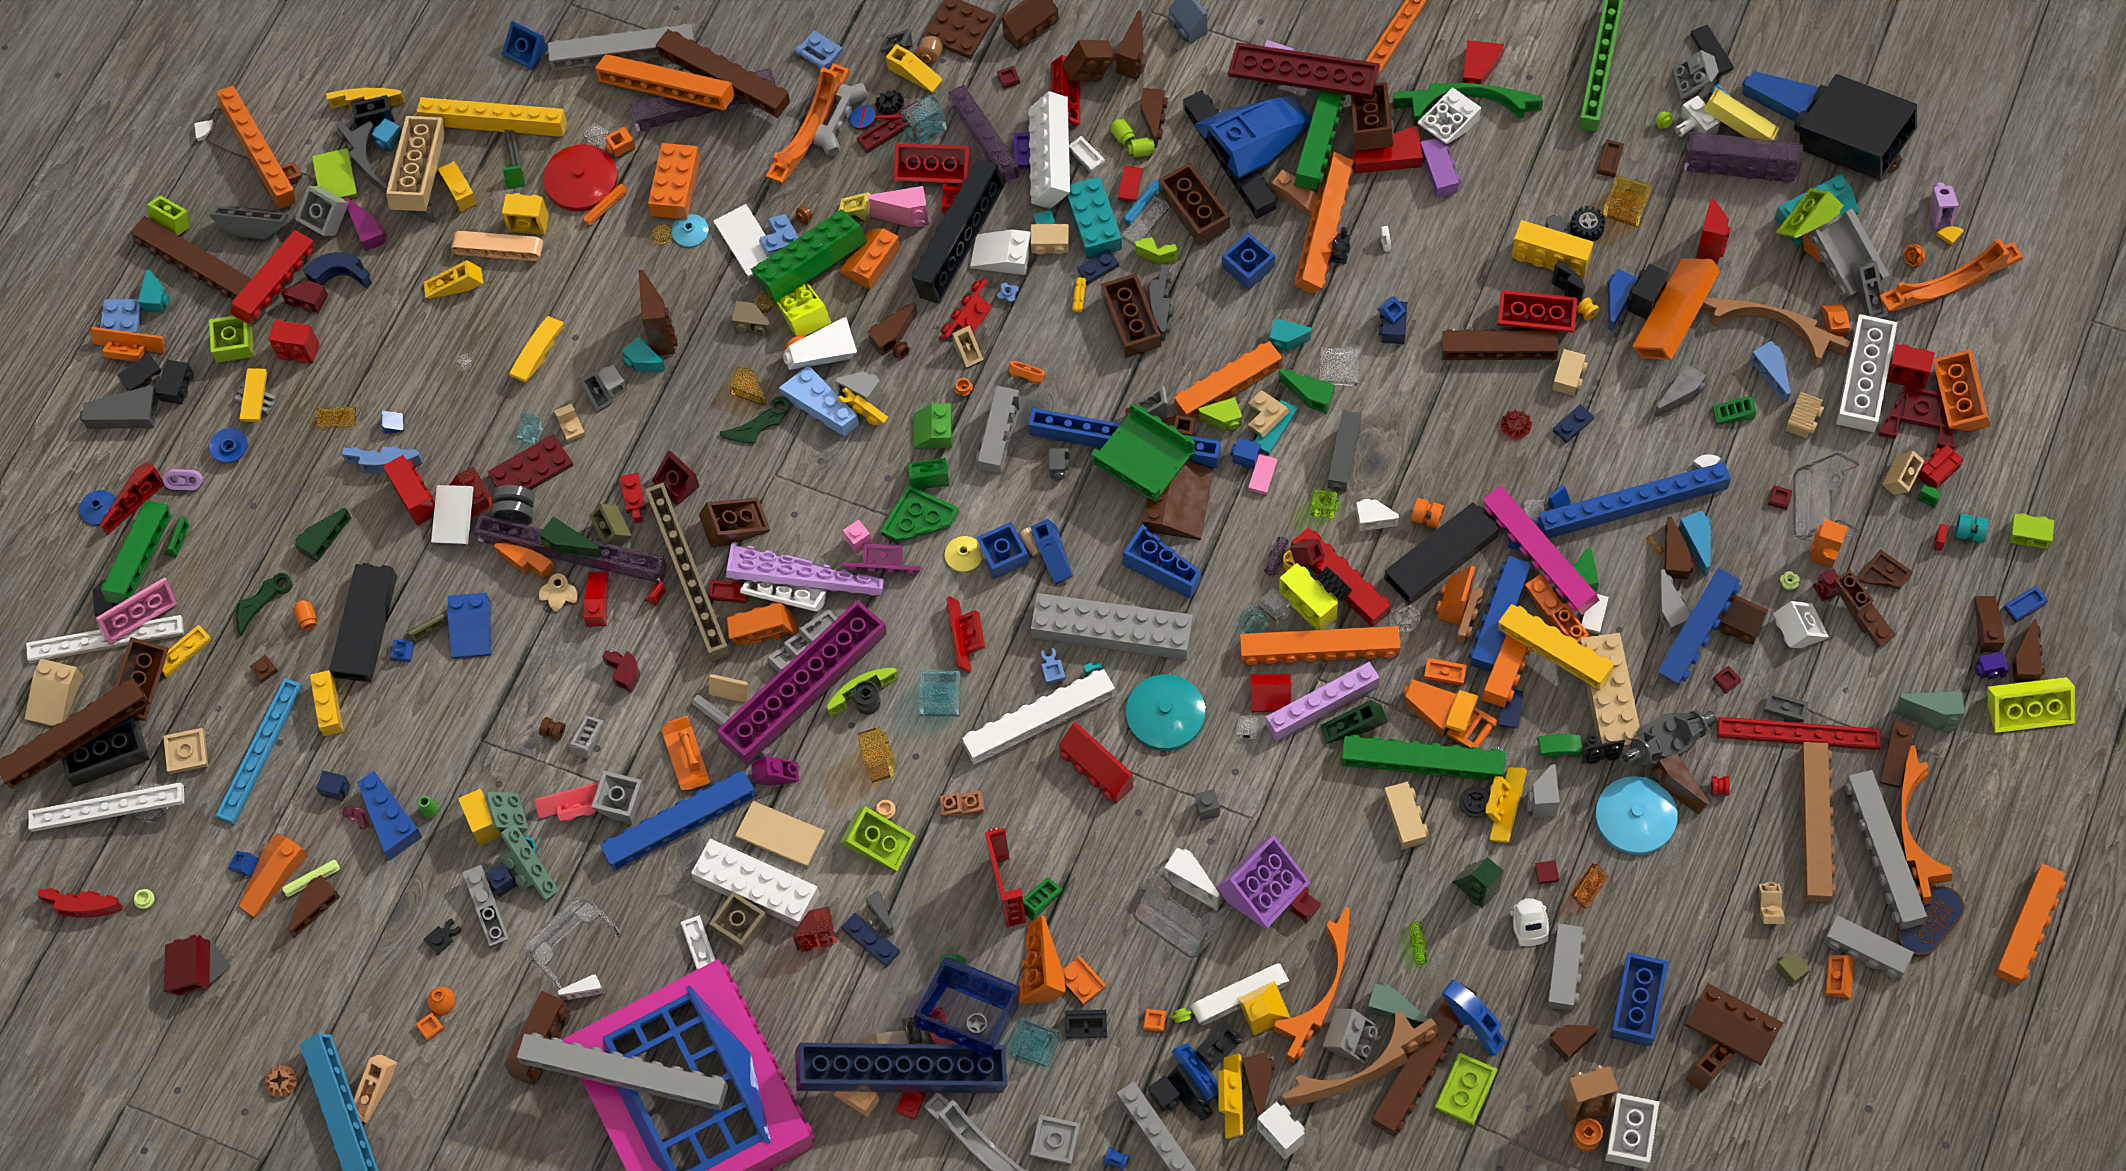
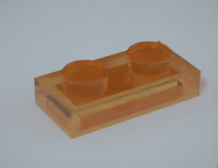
M1592 863L1571 896L1582 908L1588 909L1609 876L1598 864Z

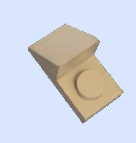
M572 404L554 410L568 443L585 436V432Z

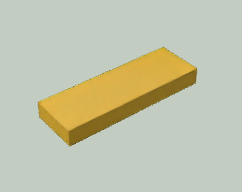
M247 368L240 413L241 422H260L268 373L266 369Z
M197 625L169 649L162 674L166 678L212 641L211 637Z

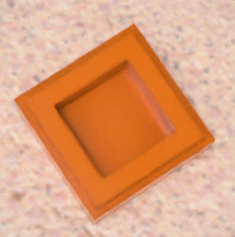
M1146 1009L1143 1031L1164 1033L1166 1011Z
M432 1012L415 1024L427 1041H430L444 1030V1027Z

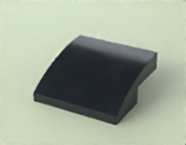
M1559 260L1554 268L1552 284L1565 291L1564 296L1576 297L1578 306L1583 300L1585 285L1573 269Z

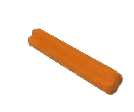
M619 184L583 216V221L587 225H591L627 193V188L623 184Z

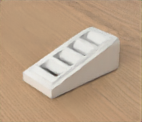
M596 974L558 990L559 996L564 1001L604 993Z

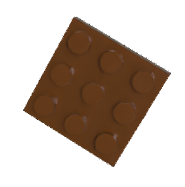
M944 0L924 32L923 38L935 36L941 41L944 49L972 59L996 19V14L962 0Z

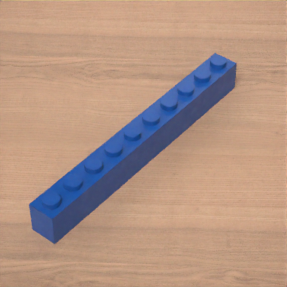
M1032 408L1028 426L1029 435L1102 448L1121 423ZM1190 436L1195 442V452L1188 460L1202 466L1218 468L1221 441Z
M1725 462L1539 513L1538 525L1543 534L1549 539L1728 489L1731 477Z

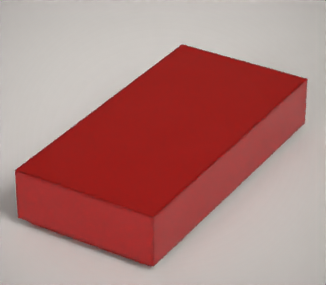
M712 579L710 581L709 600L747 603L748 595L740 593V589L745 584L744 582Z

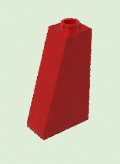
M1418 126L1392 134L1393 146L1356 151V148H1354L1353 156H1350V159L1353 160L1352 167L1355 169V174L1422 167L1423 157Z

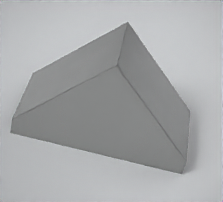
M1161 386L1136 401V406L1143 407L1152 416H1168L1165 387Z

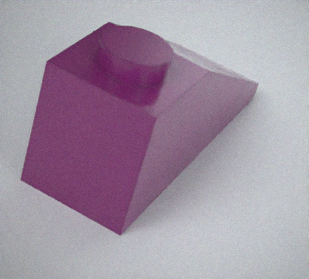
M343 198L349 202L347 209L365 251L385 244L384 236L387 234L383 225L379 226L373 216L349 198Z

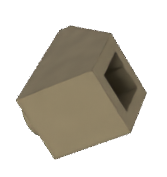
M736 301L732 317L734 330L739 332H755L760 335L771 334L769 321L755 303Z

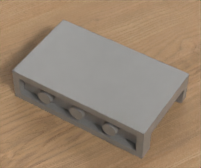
M1853 209L1808 232L1810 242L1817 248L1820 260L1827 266L1829 276L1834 279L1837 284V290L1844 299L1858 292L1853 280L1850 263L1869 258L1877 262L1880 279L1889 275Z

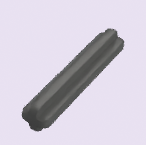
M506 129L505 137L511 167L521 165L515 131Z

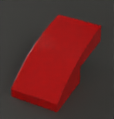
M1124 166L1118 200L1136 202L1143 168Z
M943 182L942 212L950 209L955 195L961 189L962 183Z

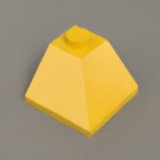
M1275 981L1237 998L1253 1036L1274 1027L1276 1020L1290 1018Z

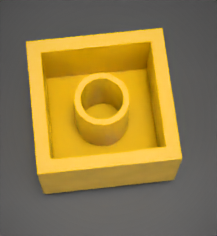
M518 193L506 194L502 215L508 231L545 235L549 215L543 197L538 195L526 196Z
M481 788L458 798L472 833L480 846L502 837L500 835L501 829H496L493 825L485 795Z

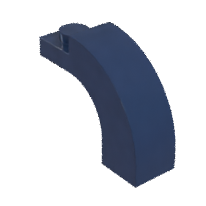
M333 252L324 254L312 260L302 269L309 281L324 285L331 278L339 275L350 276L365 288L372 284L369 278L370 273L363 267L361 260L348 253Z

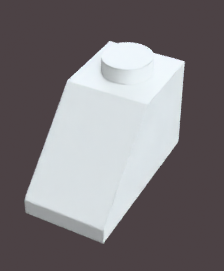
M1363 499L1360 502H1356L1359 531L1398 526L1399 515L1379 501Z

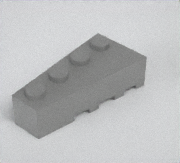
M996 386L990 414L986 421L985 434L981 438V450H978L976 455L979 470L998 474L1002 473L1021 409L1019 390Z

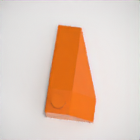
M277 833L264 847L239 907L255 918L308 857L304 850L288 837Z
M1041 915L1029 923L1025 941L1027 955L1026 960H1022L1021 967L1024 968L1023 978L1019 979L1018 985L1021 1004L1052 1002L1065 994L1064 973L1045 916Z

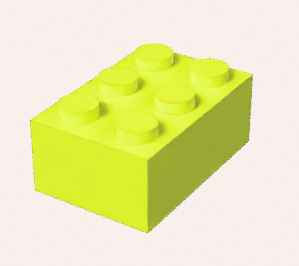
M1296 563L1280 577L1279 594L1316 630H1324L1337 619V598L1332 593H1328L1318 580H1314L1305 567H1301Z

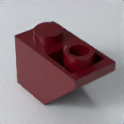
M308 280L283 289L281 292L285 303L289 306H298L307 312L313 311L319 313L328 297V293L323 285Z

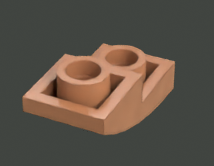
M981 791L962 795L957 792L940 796L942 816H959L985 812L983 793Z

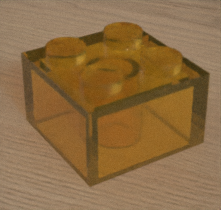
M1617 174L1605 203L1604 217L1639 228L1653 186Z
M880 726L857 733L860 749L871 782L874 783L895 776L893 769L897 767L886 732L882 733Z

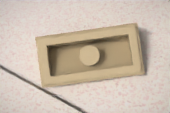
M710 674L709 695L743 703L747 702L750 692L747 682Z

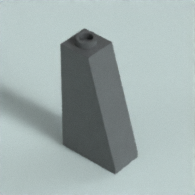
M147 386L86 402L83 405V410L80 411V420L83 421L86 428H154L158 396L155 393L156 389L154 386Z
M1342 410L1327 488H1331L1333 491H1347L1360 433L1362 413Z

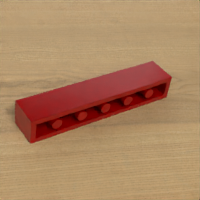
M294 230L231 302L230 314L249 325L254 319L257 320L265 307H269L272 298L281 293L286 282L289 283L293 278V274L302 268L304 261L307 258H311L314 253V241Z
M1308 527L1291 541L1292 547L1303 539H1319L1325 557L1314 565L1307 566L1317 575L1326 566L1338 575L1353 590L1344 601L1371 627H1374L1389 614L1390 602L1388 599L1380 596L1371 583H1366L1362 579V575L1357 570H1353L1344 557H1339L1330 544H1325L1316 531H1312Z

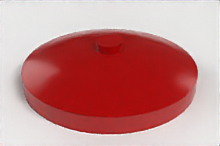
M579 144L569 146L556 153L545 168L543 180L549 198L556 205L570 211H587L595 207L616 188L618 173L613 159L606 151L593 145Z

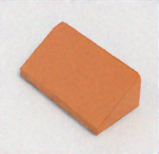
M1829 955L1826 996L1851 999L1854 960L1849 955Z

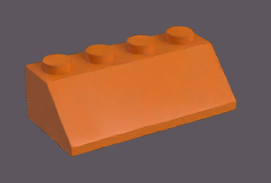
M1969 349L1933 359L1949 429L1974 431L1990 427L1991 424L1972 350Z

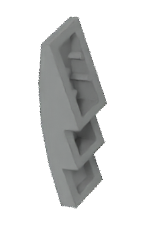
M827 610L801 627L799 633L785 641L781 649L768 656L767 661L779 673L828 628L837 617L830 610Z

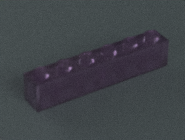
M963 84L948 92L950 106L986 160L998 165L1004 184L1020 177L1017 162L965 85Z

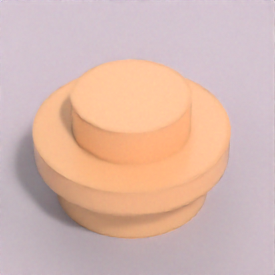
M889 800L880 801L875 809L876 813L886 819L892 818L896 812L894 803Z

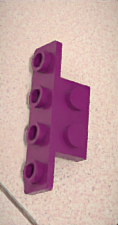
M864 544L863 563L842 562V566H847L846 570L858 571V567H866V571L877 572L878 568H885V572L897 573V569H903L906 574H916V570H921V566L902 565L903 546Z

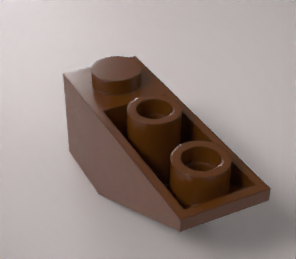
M1143 88L1140 103L1141 115L1150 137L1154 141V146L1157 147L1158 140H1162L1163 129H1160L1161 124L1165 123L1163 109H1167L1168 98L1165 97V90Z
M915 302L905 305L899 312L889 315L883 322L873 325L867 331L869 341L881 356L891 351L893 346L903 338L917 314Z
M2033 619L2012 662L2014 682L2039 681L2041 675H2044V663H2041L2040 658L2043 648L2039 644L2038 639L2041 635L2040 626H2037V619Z

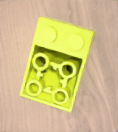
M807 282L775 302L795 336H806L831 324L825 305Z

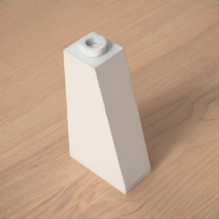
M842 318L789 345L783 354L785 364L788 365V369L793 370L804 368L808 365L815 366L852 359L857 350L847 318Z

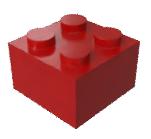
M279 320L274 321L268 339L279 359L296 360L300 363H314L320 344L310 325Z
M1896 344L1890 358L1886 382L1924 389L1931 372L1935 352L1923 348H1913L1906 344Z

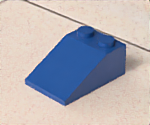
M487 593L448 596V624L452 659L491 656V601Z

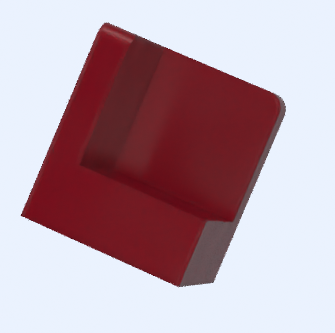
M1303 539L1290 547L1295 564L1298 563L1300 566L1314 565L1325 557L1319 539Z
M1305 887L1291 904L1290 912L1307 923L1320 908L1321 903L1310 896L1309 889Z

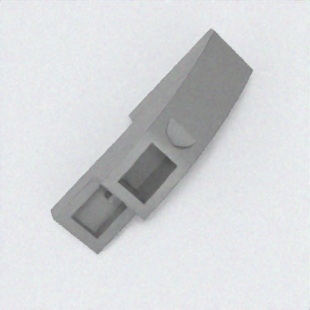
M479 865L462 872L489 946L491 947L508 940L509 936L483 866Z

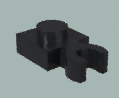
M452 918L445 923V928L441 929L438 926L423 939L437 955L453 942L450 937L458 935L462 930L459 925L455 929H450L455 923Z

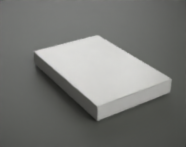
M437 485L432 543L468 544L474 487Z

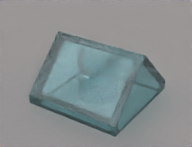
M1020 1017L1010 1054L1049 1068L1060 1041L1059 1031Z

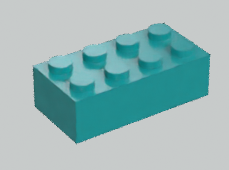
M1101 177L1070 184V193L1065 198L1086 259L1098 256L1108 249L1110 252L1121 250L1122 237Z

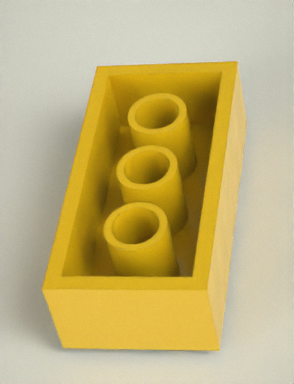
M1521 220L1514 238L1511 258H1515L1520 262L1531 263L1536 267L1551 269L1553 272L1556 263L1561 260L1573 269L1581 279H1584L1591 259L1594 242Z

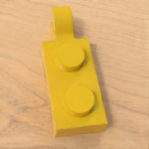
M842 389V392L846 394V398H843L841 395L838 396L837 400L840 403L848 402V405L852 407L851 409L855 413L866 417V420L872 425L879 426L885 423L888 416L861 396L854 395L850 389Z

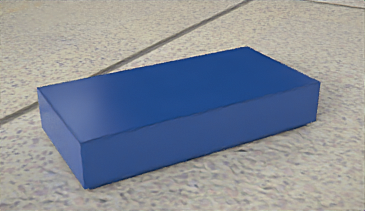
M2034 586L2005 604L2003 609L2016 623L2047 604L2048 600L2038 587Z

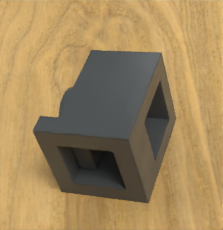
M1555 214L1546 217V228L1569 234L1566 222L1562 221V215Z
M1069 448L1049 449L1050 478H1066L1065 470H1069Z

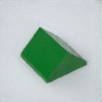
M946 458L908 463L909 479L912 487L922 490L950 485Z

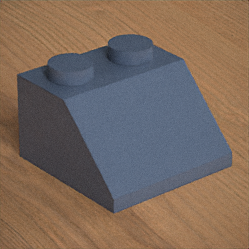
M1175 0L1169 8L1168 21L1171 26L1177 28L1180 37L1186 39L1190 44L1207 34V12L1197 0Z

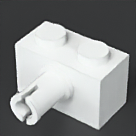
M1699 96L1683 104L1680 117L1684 122L1676 126L1675 131L1677 134L1680 133L1679 136L1682 137L1693 130L1705 142L1718 133L1721 121L1703 110L1706 104Z

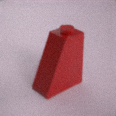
M1467 40L1462 83L1483 85L1501 60L1504 44Z

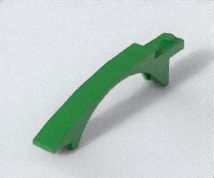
M1429 83V90L1419 89L1416 91L1393 92L1392 101L1393 109L1412 108L1414 126H1419L1417 124L1418 121L1452 87L1466 97H1480L1502 104L1518 118H1524L1525 111L1542 110L1543 97L1498 86L1469 83Z

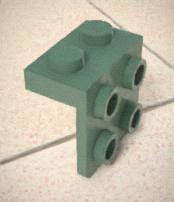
M487 792L485 794L490 816L496 829L505 830L513 824L517 825L521 833L529 829L518 793Z

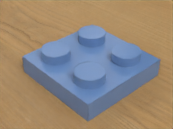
M104 299L100 328L139 333L142 308L138 303L139 299Z

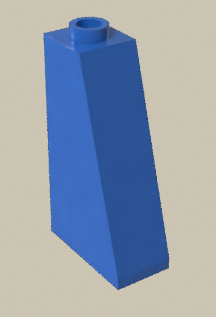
M1753 71L1750 77L1746 76L1742 83L1744 87L1743 95L1796 122L1798 115L1802 111L1809 112L1814 106L1813 97L1818 89L1817 86Z

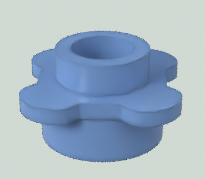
M1002 283L1001 290L997 294L998 298L1005 302L1015 301L1016 292L1019 291L1018 286Z

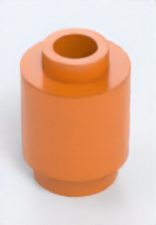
M306 600L297 602L293 607V612L298 626L304 631L315 628L317 626V617L312 603Z

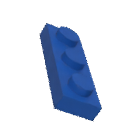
M1189 1043L1175 1047L1171 1053L1177 1062L1183 1065L1206 1100L1211 1101L1219 1098L1218 1082Z

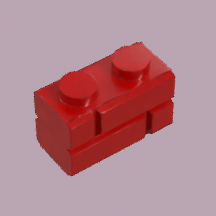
M1945 445L1942 449L1937 448L1932 453V458L1929 461L1924 460V464L1917 477L1924 484L1926 483L1928 487L1938 489L1961 467L1964 460L1952 448Z

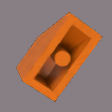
M1840 303L1821 305L1825 330L1836 336L1847 338L1850 330L1847 310Z

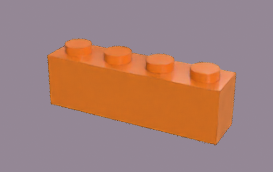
M1506 635L1484 689L1482 701L1505 708L1507 701H1512L1515 692L1512 688L1513 686H1518L1521 677L1518 673L1519 670L1523 671L1527 660L1524 658L1525 655H1530V648Z

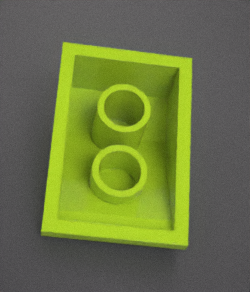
M1810 188L1776 233L1782 236L1798 238L1835 219L1840 214V210L1844 205L1829 191Z
M863 806L857 809L840 844L876 863L898 871L916 836L868 807Z

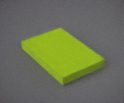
M348 148L312 156L317 186L323 187L342 199L358 197Z
M1459 1052L1436 1103L1435 1110L1474 1126L1498 1069Z

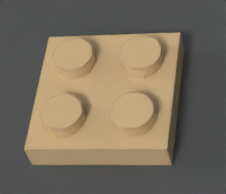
M203 728L163 736L166 766L169 775L209 767L205 731Z

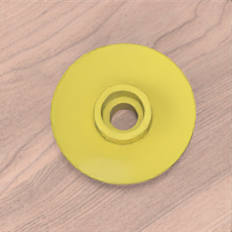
M957 537L950 541L945 549V560L948 566L958 572L972 571L983 560L977 548L976 539L972 537ZM963 549L967 550L966 553H961L960 551Z

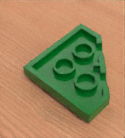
M908 485L880 533L893 541L901 542L949 528L958 515L959 508Z

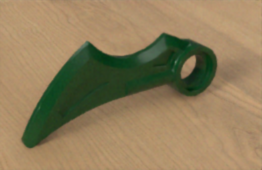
M777 396L771 400L769 410L746 424L720 431V435L738 442L756 443L759 433L764 428L780 424L783 417L789 413V402L785 397ZM778 403L785 404V408L781 411L776 410L775 406Z
M277 573L273 578L263 581L262 587L257 594L251 598L238 601L236 627L239 636L243 635L254 615L277 593L285 594L292 589L293 582L286 573ZM280 580H287L284 587H277Z

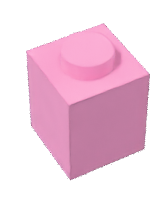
M859 520L843 530L845 541L855 554L863 550L864 544H872L870 533Z

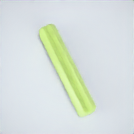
M332 860L283 886L282 889L285 895L290 897L305 889L313 878H317L319 875L325 878L338 871L340 867L336 860Z

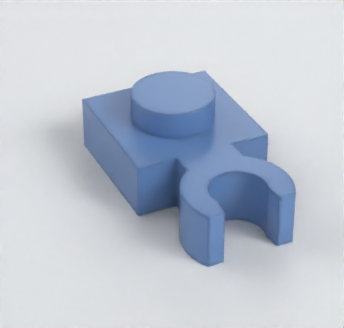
M1054 648L1051 649L1052 655L1050 657H1047L1045 652L1041 651L1042 660L1045 662L1041 665L1047 685L1066 680L1061 659L1056 660Z

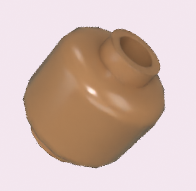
M926 36L922 38L917 48V55L925 63H934L939 59L943 45L937 37Z

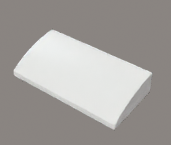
M747 580L740 589V593L812 611H819L826 603L827 589H811L804 586L793 587L787 584H771L770 582Z

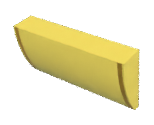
M1715 88L1703 108L1704 111L1765 150L1773 141L1779 129L1778 126L1718 88Z

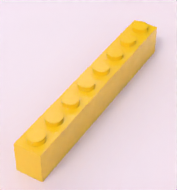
M421 97L417 109V114L421 117H442L444 127L496 132H505L507 129L520 134L564 137L567 124L564 109Z

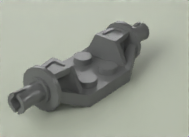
M1711 710L1703 715L1698 711L1669 713L1639 727L1635 738L1630 743V750L1620 755L1621 759L1627 757L1622 763L1629 765L1636 761L1641 765H1655L1662 758L1688 750L1699 737L1701 738L1707 734L1708 725L1717 721V716L1712 719L1710 717L1716 714Z

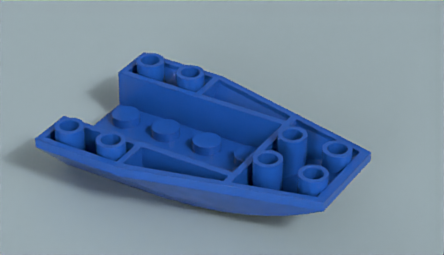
M1284 96L1221 111L1196 123L1195 127L1205 139L1211 136L1217 139L1231 156L1227 166L1239 179L1268 165L1309 129L1312 118L1293 96Z

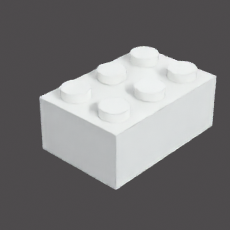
M1617 1094L1614 1101L1605 1161L1644 1169L1648 1168L1659 1101Z

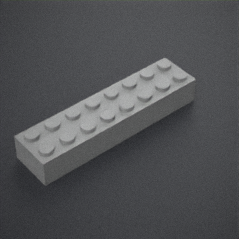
M1037 593L1031 624V636L1035 639L1187 660L1193 628V615Z

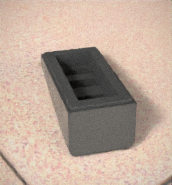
M877 890L866 898V904L888 935L891 936L894 934L893 925L881 893Z

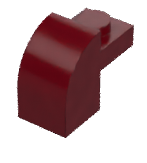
M606 650L602 658L606 665L616 669L612 676L614 684L629 692H633L640 678V670L636 659L628 651H626L623 657L616 651L609 652Z

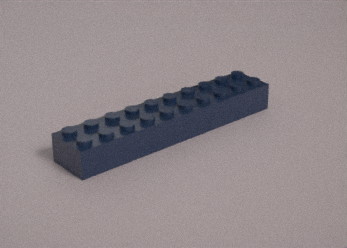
M799 1043L795 1050L796 1091L1002 1093L1007 1087L1005 1045Z

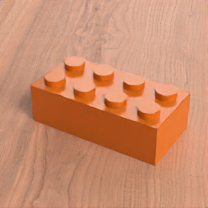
M661 143L648 201L651 216L676 219L688 218L700 164L698 146Z

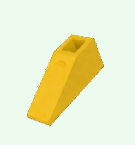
M897 44L886 56L888 70L932 94L943 81L939 75L912 52Z

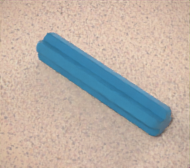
M1153 180L1126 213L1124 221L1127 224L1131 225L1159 192L1158 180Z

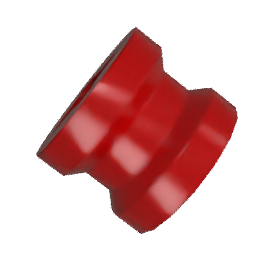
M1712 776L1711 795L1723 794L1724 796H1729V776H1723L1722 778Z

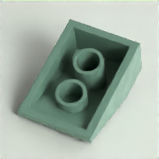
M1962 691L1900 694L1893 709L1897 715L1936 730L1943 729L1944 731L1957 729L1965 714Z

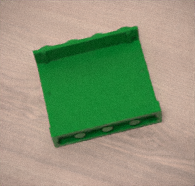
M1131 403L1130 413L1100 451L1097 449L1093 451L1091 458L1094 465L1156 502L1195 452V442L1190 436L1178 432L1174 426H1168L1163 423L1158 416H1152L1143 407Z

